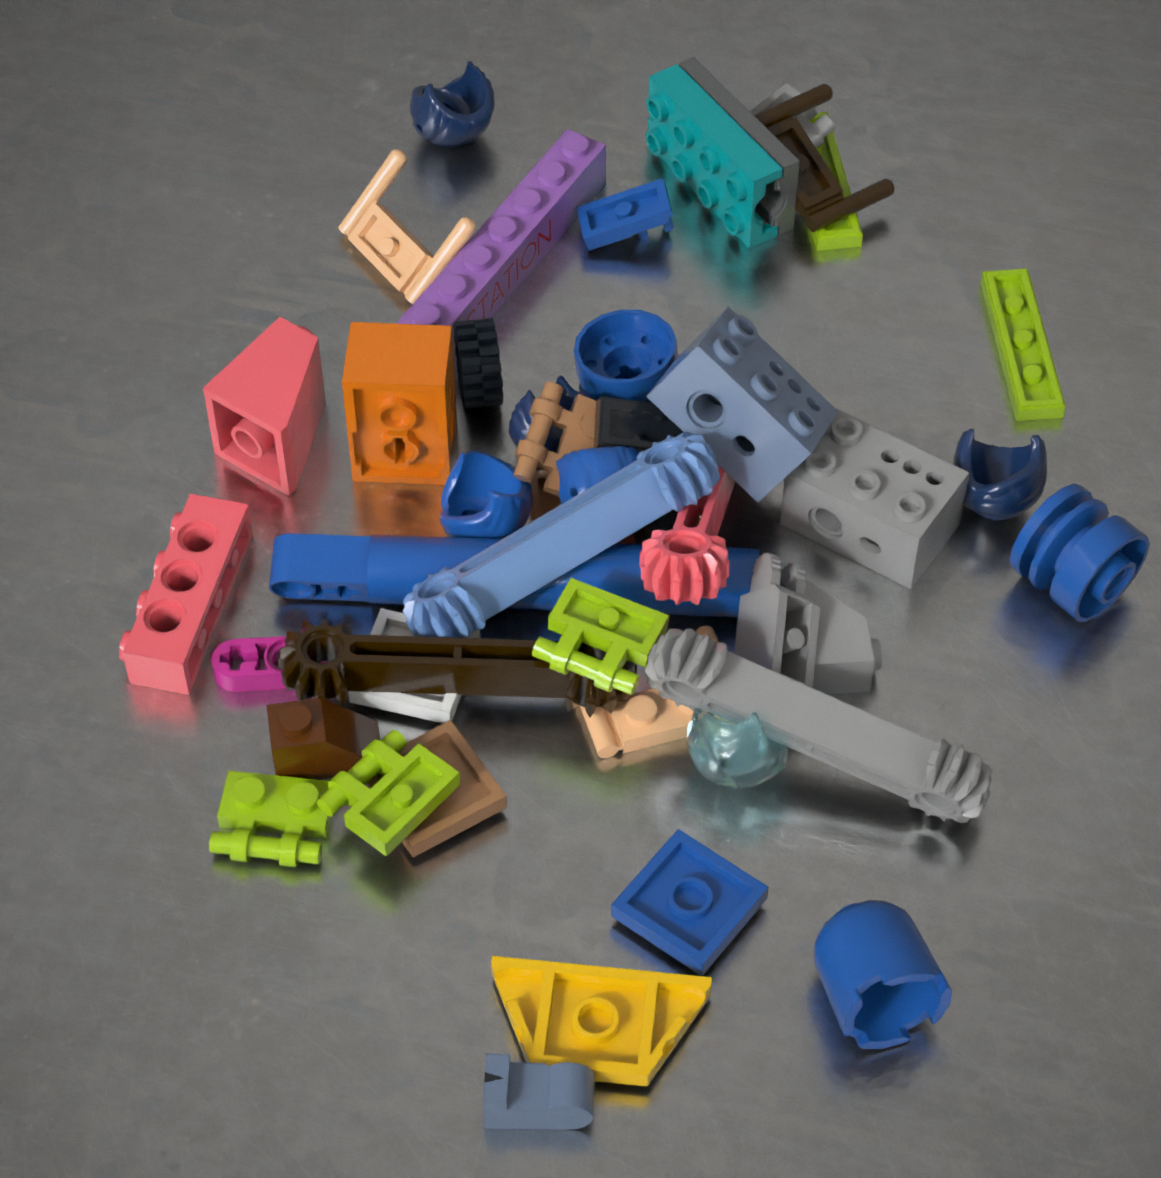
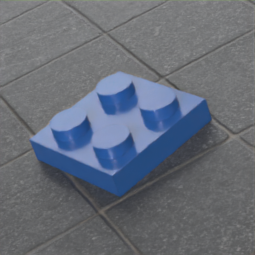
M677 829L611 904V916L700 976H703L767 900L769 887L680 829Z

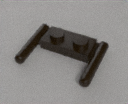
M821 84L754 115L800 160L796 210L801 217L805 216L806 225L811 232H816L893 195L895 191L893 182L889 179H883L845 198L843 197V189L795 117L832 99L833 91L827 84Z

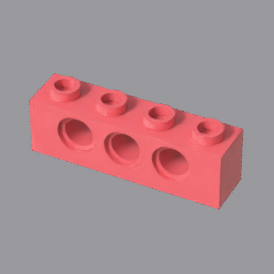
M190 494L183 511L175 513L171 523L170 541L166 551H159L155 559L152 584L149 590H143L139 596L136 609L137 619L131 631L126 630L121 638L119 658L125 663L130 684L180 694H190L253 538L248 504Z

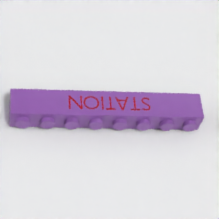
M567 129L396 324L452 326L453 359L455 363L454 322L493 318L576 221L578 218L576 207L592 202L606 185V144Z

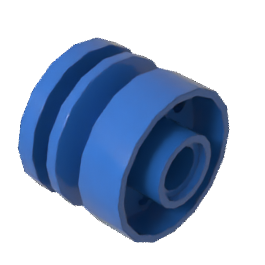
M1073 483L1061 488L1046 499L1031 515L1012 547L1009 562L1012 569L1022 577H1028L1035 588L1042 590L1050 588L1049 594L1052 601L1076 621L1087 622L1108 609L1125 592L1141 569L1147 557L1150 543L1148 536L1125 518L1117 515L1108 517L1109 511L1103 501L1094 499L1090 491L1082 485Z

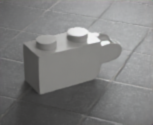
M764 552L763 555L756 559L754 564L750 592L740 596L734 654L813 688L820 606L815 600L805 596L806 571H804V567L792 562V564L788 563L787 566L785 565L780 572L782 567L780 566V557Z

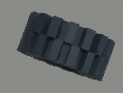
M493 318L454 322L455 356L463 408L502 405V369L497 332Z

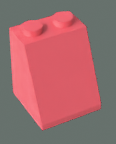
M279 317L203 387L214 454L290 497L297 490L326 405L318 337L306 327L297 326Z

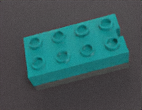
M695 57L649 76V94L646 99V106L650 117H648V131L645 134V139L652 154L659 156L672 169L675 177L680 182H685L697 195L700 203L705 208H710L718 216L731 235H736L749 249L776 237L777 234L780 235L793 229L800 160Z

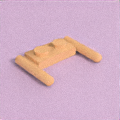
M394 149L343 219L338 229L348 236L352 244L399 292L404 293L405 298L413 304L464 247L475 232L476 224L471 218L462 217L435 255H433L385 206L379 203V200L407 162L406 154L399 149Z
M705 625L696 630L697 634L703 636L709 634L710 639L719 642L712 627ZM654 688L630 695L627 702L617 701L616 708H614L612 714L602 707H596L595 712L589 718L585 707L580 706L600 758L612 757L619 750H622L623 754L721 729L724 728L725 723L730 722L703 709L699 712H693L689 707L683 705L677 707L674 701L661 698L659 690Z

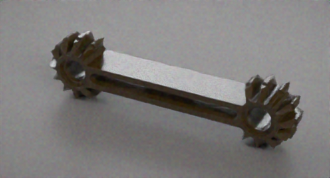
M326 615L321 625L314 626L304 619L301 632L287 631L285 647L280 648V653L278 654L279 668L282 669V683L286 687V691L295 690L296 697L299 700L311 699L313 697L325 700L335 698L344 705L347 699V691L565 698V706L568 713L582 706L585 707L586 713L591 718L596 707H602L612 714L614 708H616L617 701L627 702L630 694L617 689H613L610 693L594 686V680L569 671L568 674L564 675L550 669V663L532 656L537 640L352 634V627H350L348 621L334 627ZM584 643L578 649L579 652L599 660H603L607 653ZM626 660L622 669L637 674V665ZM321 661H330L328 663H318Z

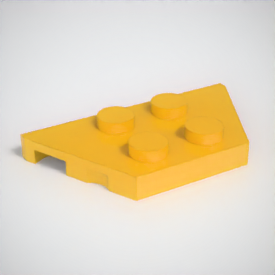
M492 956L491 961L493 979L526 1063H546L549 1066L564 1062L579 1063L592 1069L595 1074V1081L648 1087L711 996L712 977Z

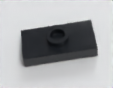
M602 396L596 401L594 448L625 446L636 448L641 452L651 448L653 442L659 443L665 440L668 435L677 437L683 433L654 403Z

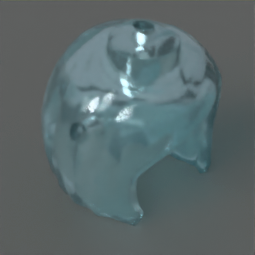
M697 709L693 712L691 721L687 725L686 742L694 766L705 779L720 787L739 789L759 785L775 777L788 761V747L766 737L758 715L755 712L751 713L743 722L734 724L712 713Z

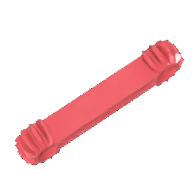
M720 466L718 471L721 479L712 487L713 491L710 495L698 499L697 505L690 504L684 507L681 512H678L673 529L668 531L654 530L652 531L651 538L642 543V551H640L641 579L644 590L655 593L656 600L672 599L676 606L683 601H690L695 605H699L701 598H717L718 591L726 587L730 561L728 560L725 539L717 535L735 480ZM700 515H702L699 525L697 526Z

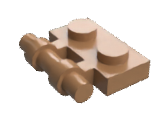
M545 382L540 398L533 400L529 412L533 419L526 439L520 440L516 449L515 457L518 459L513 477L531 483L537 467L546 470L549 473L543 491L559 497L560 478L556 461L562 458L564 454H570L572 451L594 448L596 401L578 394L573 400L570 411L565 410L559 405L564 388L553 382ZM551 426L563 430L555 453L544 447Z

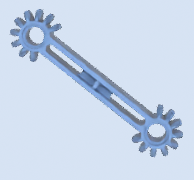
M683 432L677 437L668 435L665 440L659 443L653 442L652 447L648 450L639 452L637 460L463 563L452 569L444 567L439 573L434 575L428 574V578L421 583L415 584L412 588L413 592L407 594L403 600L405 606L403 613L407 618L406 624L413 636L469 638L470 634L485 627V620L671 510L681 512L684 507L690 504L697 505V500L703 496L710 495L713 491L712 487L721 479L718 464L715 460L716 456L711 446L705 442L702 435H692L690 432Z

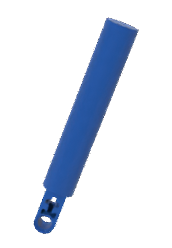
M282 534L275 537L273 542L269 590L275 595L291 599L367 601L369 604L404 605L403 600L406 595L413 592L412 588L415 584L426 580L428 574L434 575L439 573L444 567L452 569L502 539L372 534L371 536ZM616 543L506 609L552 611L570 578H573L667 615L738 618L740 596L750 592L751 578L754 574L752 570L754 569L756 559L759 558V549L726 547L728 550V560L730 561L726 587L718 591L717 598H701L699 605H695L690 601H683L676 606L672 599L656 600L655 593L644 590L641 579L640 551H642V544Z

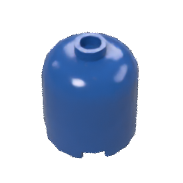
M882 900L853 903L839 910L824 923L819 931L814 945L816 969L843 1034L854 1037L860 1048L884 1049L903 1044L911 1039L908 1033L909 1029L919 1025L927 1017H929L931 1024L937 1023L950 1006L952 990L914 921L905 909Z

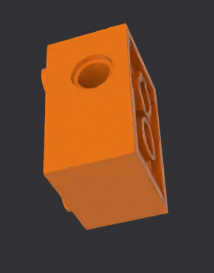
M351 322L342 376V389L352 480L355 482L445 485L453 469L457 434L452 326Z

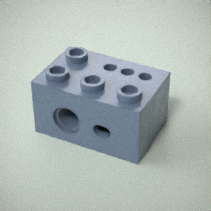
M729 306L675 359L646 396L683 432H690L692 435H702L705 442L711 446L716 456L717 464L757 502L762 500L812 454L838 412L758 335L756 327L749 319L742 315H737Z

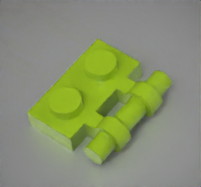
M570 578L548 617V630L562 636L558 643L540 636L534 645L532 656L550 663V669L564 675L571 671L594 680L595 687L611 693L613 689H617L633 695L639 684L640 675L622 668L626 660L645 668L647 667L649 662L647 658L653 645L657 644L660 636L664 635L668 629L669 615ZM584 643L607 653L603 660H599L579 652L578 649Z
M394 729L381 741L374 739L362 750V758L348 772L340 771L328 782L329 789L317 800L320 810L330 817L344 805L352 806L344 813L345 826L386 857L461 785L460 772L419 743L404 757L400 755L399 752L407 746V741L400 732ZM377 773L385 774L371 789L365 786Z
M228 770L217 818L220 828L234 830L232 833L212 831L209 842L210 853L228 854L232 861L249 862L250 857L279 860L280 866L298 867L299 862L320 864L322 843L304 840L305 837L327 839L331 817L320 810L317 800L329 789V781ZM266 832L283 835L282 838L256 836V833Z

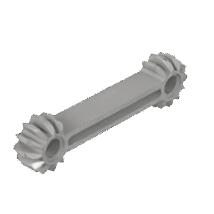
M669 629L665 635L660 636L657 644L653 645L647 658L649 662L645 669V673L648 675L647 683L652 688L659 690L661 698L674 701L677 707L683 705L689 707L693 712H699L703 709L908 799V804L912 808L921 809L926 812L927 816H937L944 822L953 819L959 823H966L970 818L979 817L982 808H985L991 793L989 789L992 782V769L986 763L981 762L982 757L979 754L969 753L964 750L963 745H951L945 739H941L938 743L735 655L727 651L725 643L715 642L710 639L709 634L703 636L697 634L692 629H686L684 632L679 629Z

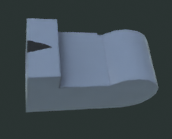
M486 1053L483 1091L484 1129L571 1130L586 1127L593 1120L594 1071L588 1066L579 1063L564 1062L549 1066L546 1063L510 1062V1054Z

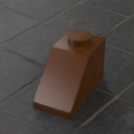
M322 698L266 705L275 774L278 776L316 780L333 778L340 771L348 772L362 758V750L374 739L380 740L378 721Z

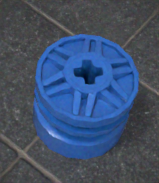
M623 309L602 314L587 323L576 337L574 346L576 372L580 381L579 392L593 396L596 401L602 396L652 403L646 396L678 357L677 339L672 327L658 315L643 310Z

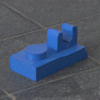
M663 178L576 207L583 239L588 251L632 237L636 233H638L640 239L649 238L647 230L661 225L664 226L666 232L671 231L674 227L671 218L673 212Z

